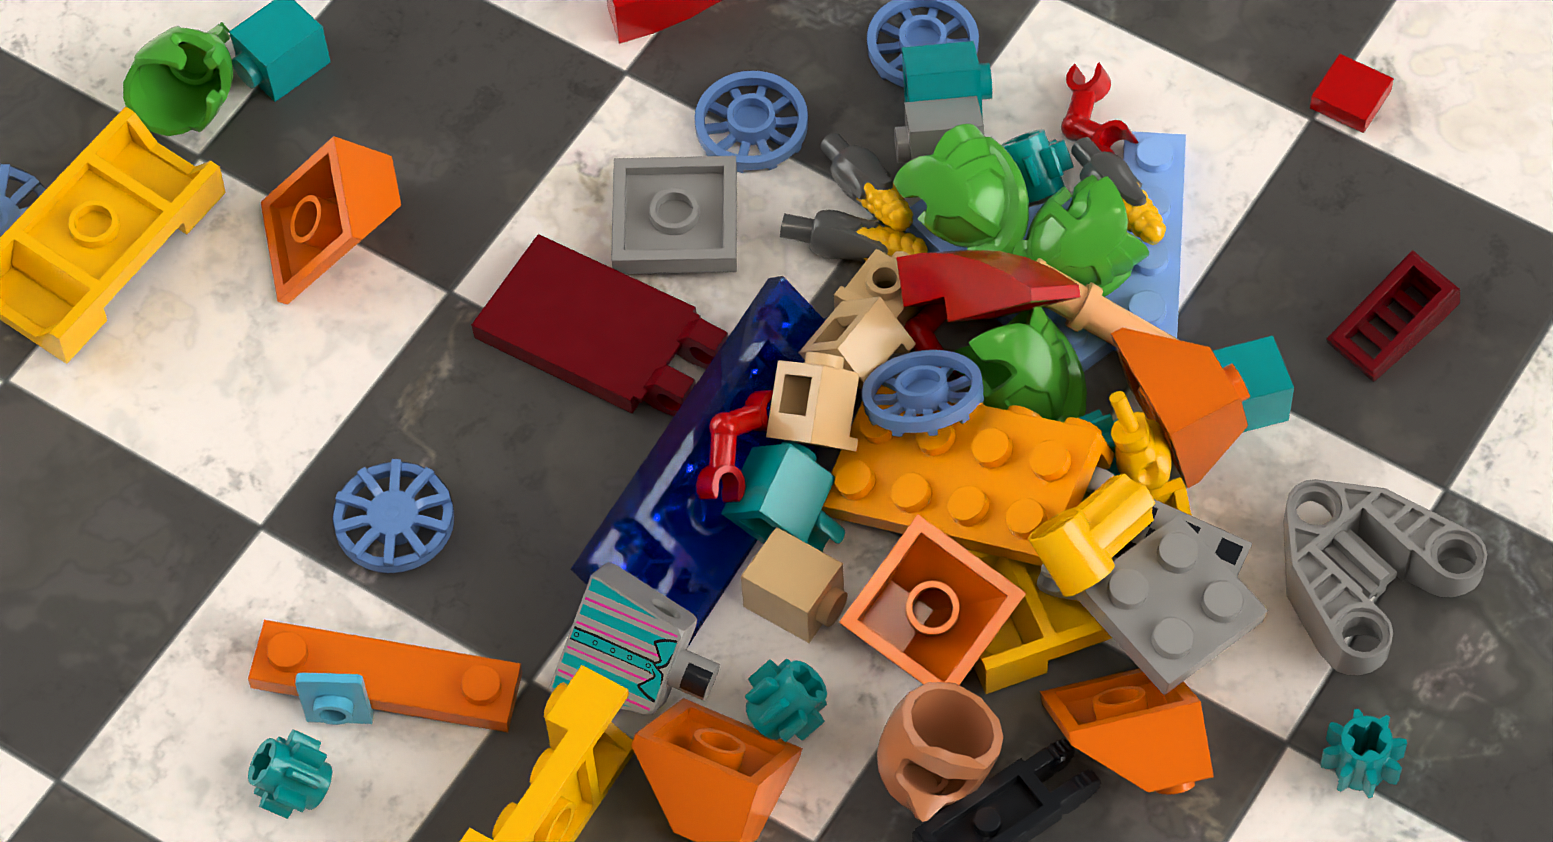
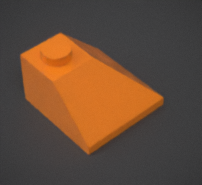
M333 136L261 201L278 302L288 305L401 206L392 156Z
M1123 327L1111 333L1129 388L1146 418L1155 420L1162 427L1165 439L1169 444L1171 461L1187 488H1190L1203 479L1248 427L1242 405L1243 401L1250 398L1248 389L1236 367L1231 363L1222 368L1210 347Z
M917 514L839 623L923 685L928 682L956 683L960 685L1026 595V592Z
M1138 668L1040 691L1042 705L1073 747L1148 793L1156 791L1159 794L1165 795L1178 794L1192 789L1196 781L1214 777L1201 701L1184 681L1166 695H1163L1143 671Z
M685 698L635 733L631 745L673 832L693 842L756 841L794 771L803 749L789 742H784L782 739L773 740L767 738L756 728Z

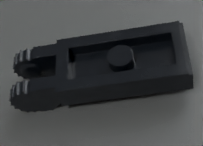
M1062 738L1051 743L1047 748H1043L1026 761L1022 758L1018 759L981 784L976 791L951 804L915 828V831L912 832V842H1028L1061 820L1062 814H1068L1078 808L1083 802L1085 803L1086 800L1096 793L1102 783L1096 774L1088 769L1069 779L1052 792L1048 791L1043 782L1065 768L1076 753L1071 744Z

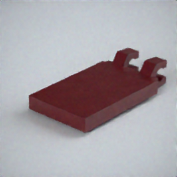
M540 234L535 237L471 324L475 339L633 414L640 402L645 401L653 408L685 422L699 403L698 396L692 394L696 387V382L694 378L669 366L672 359L677 354L691 364L719 374L731 357L730 349L724 347L729 339L728 332L702 319L701 315L697 314L695 306Z

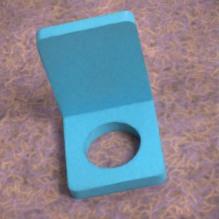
M333 673L296 674L295 685L307 722H321L333 725L373 723L374 709L371 708L363 676Z

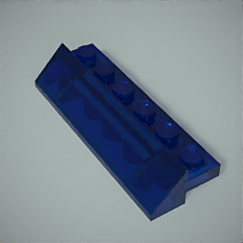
M784 276L767 279L570 569L588 585L591 575L604 564L610 562L694 614L697 618V624L689 645L758 541L721 514L726 502L722 501L723 482L721 478L716 499H700L697 494L696 482L698 475L703 468L709 466L711 433L709 425L711 419L718 413L730 412L744 407L749 395L755 391L773 390L778 360L804 363L805 360L799 354L800 350L828 318H823ZM772 399L768 402L766 408L768 418ZM755 430L737 436L735 466L740 471L742 470L752 447L779 445L784 440L766 437L767 432H757ZM800 444L810 449L814 454L819 448L817 446Z

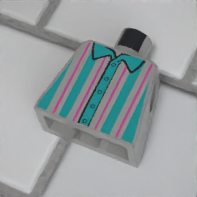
M607 562L595 571L589 579L549 690L554 691L562 682L569 684L578 669L583 665L628 689L629 696L620 709L644 715H653L667 701L672 687L705 701L714 685L720 664L687 650L697 624V618L694 614L619 566Z

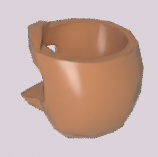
M928 682L912 690L893 709L879 740L877 762L884 786L892 797L905 808L912 811L918 821H928L937 811L944 810L951 804L976 791L988 776L1001 751L1003 733L1000 721L981 697L956 683Z

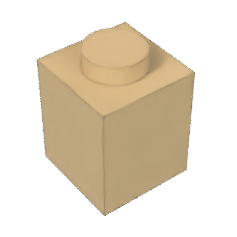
M778 527L774 529L741 575L743 607L807 643L811 642L822 625L830 627L835 623L848 597L847 592L844 591L843 563Z

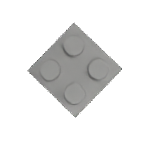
M736 156L614 158L612 268L624 274L737 272Z
M1177 514L1114 560L1115 567L1105 578L1092 587L1076 594V598L1163 695H1166L1262 623L1268 612L1266 607L1180 514Z

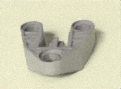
M1315 479L1299 483L1288 495L1283 520L1286 596L1317 651L1337 672L1346 675L1371 673L1380 668L1388 659L1393 637L1392 624L1387 616L1369 599L1373 596L1377 598L1386 591L1387 585L1396 576L1402 582L1406 580L1439 597L1464 595L1475 589L1481 582L1488 554L1485 544L1478 535L1386 488ZM1307 501H1314L1322 505L1331 514L1332 519L1322 525L1308 524L1301 520L1296 509ZM1448 558H1461L1472 562L1474 566L1465 573L1455 574L1443 569L1438 561ZM1354 635H1369L1380 640V644L1372 651L1360 652L1350 648L1344 639Z

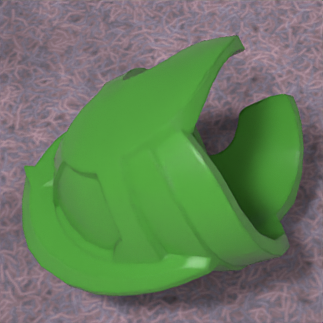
M223 22L208 32L174 26L150 40L136 53L135 60L123 82V99L126 107L137 114L149 131L165 136L179 135L190 130L201 132L217 115L228 96L233 82L232 59L224 44L231 37L228 33L229 29Z
M973 124L957 125L944 133L937 143L933 154L919 156L901 167L894 178V185L903 198L920 197L926 203L927 209L921 213L918 220L935 236L955 246L964 247L967 250H993L1012 254L1016 243L1023 240L1026 234L1029 220V198L1022 173L1007 150L992 137H985L979 128Z
M1091 175L1074 187L1073 195L1066 187H1062L1049 198L1034 216L1026 239L1016 243L1012 254L1024 256L1034 261L1041 258L1046 261V264L1085 286L1092 282L1103 289L1102 296L1105 297L1131 276L1133 267L1149 256V250L1140 239L1127 232L1128 218L1126 208L1112 180L1105 176L1098 181L1097 177ZM1072 197L1068 209L1065 210L1062 205Z
M1042 307L1020 312L1007 325L984 332L973 338L969 342L970 346L953 351L971 359L979 367L984 386L983 404L985 406L1007 410L1012 405L1022 406L1038 413L1042 418L1065 422L1069 417L1079 418L1085 415L1087 388L1081 363L1067 337L1049 319ZM957 371L960 375L965 376L964 373Z

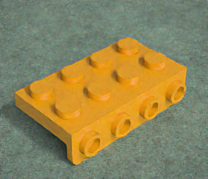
M881 385L876 394H894L896 391ZM862 401L851 426L849 436L858 439L857 451H840L831 472L835 476L834 483L821 510L832 518L900 534L906 531L918 514L965 549L1042 566L1043 562L1028 540L1030 534L1057 514L1077 507L1083 500L1095 468L1109 469L1115 454L1103 438L1102 431L1094 424L1074 417L1067 418L1065 422L1046 419L1028 408L1017 405L1009 406L1007 410L979 403L969 414L970 419L964 424L956 422L945 428L938 429V435L928 436V432L904 433L902 437L892 436L891 430L871 424L869 417L865 413ZM947 402L949 405H955V403ZM877 405V406H878L879 408H881L882 410H884V409L889 408V407H891V406H893V405ZM905 411L899 414V416H903L905 414Z

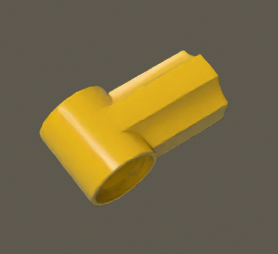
M1123 473L1110 477L1077 507L1065 510L1044 522L1030 534L1028 540L1061 593L1065 597L1073 596L1092 587L1114 569L1115 564L1111 558L1154 521L1152 508L1156 503L1144 484L1135 482Z

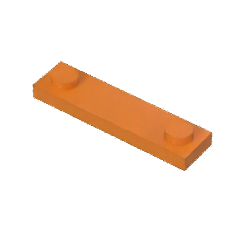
M264 620L248 681L253 689L299 696L295 685L297 673L358 674L363 676L372 709L508 732L522 677L521 663Z

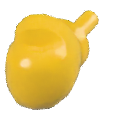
M1116 391L1110 395L1109 400L1118 418L1111 428L1118 471L1120 474L1125 473L1135 482L1144 484L1148 490L1159 489L1169 480L1171 472V453L1168 441L1164 436V431L1158 422L1146 418L1143 412L1133 413L1123 391Z

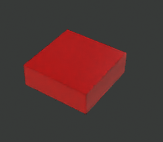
M1339 53L1312 94L1310 109L1364 133L1390 94L1394 78Z

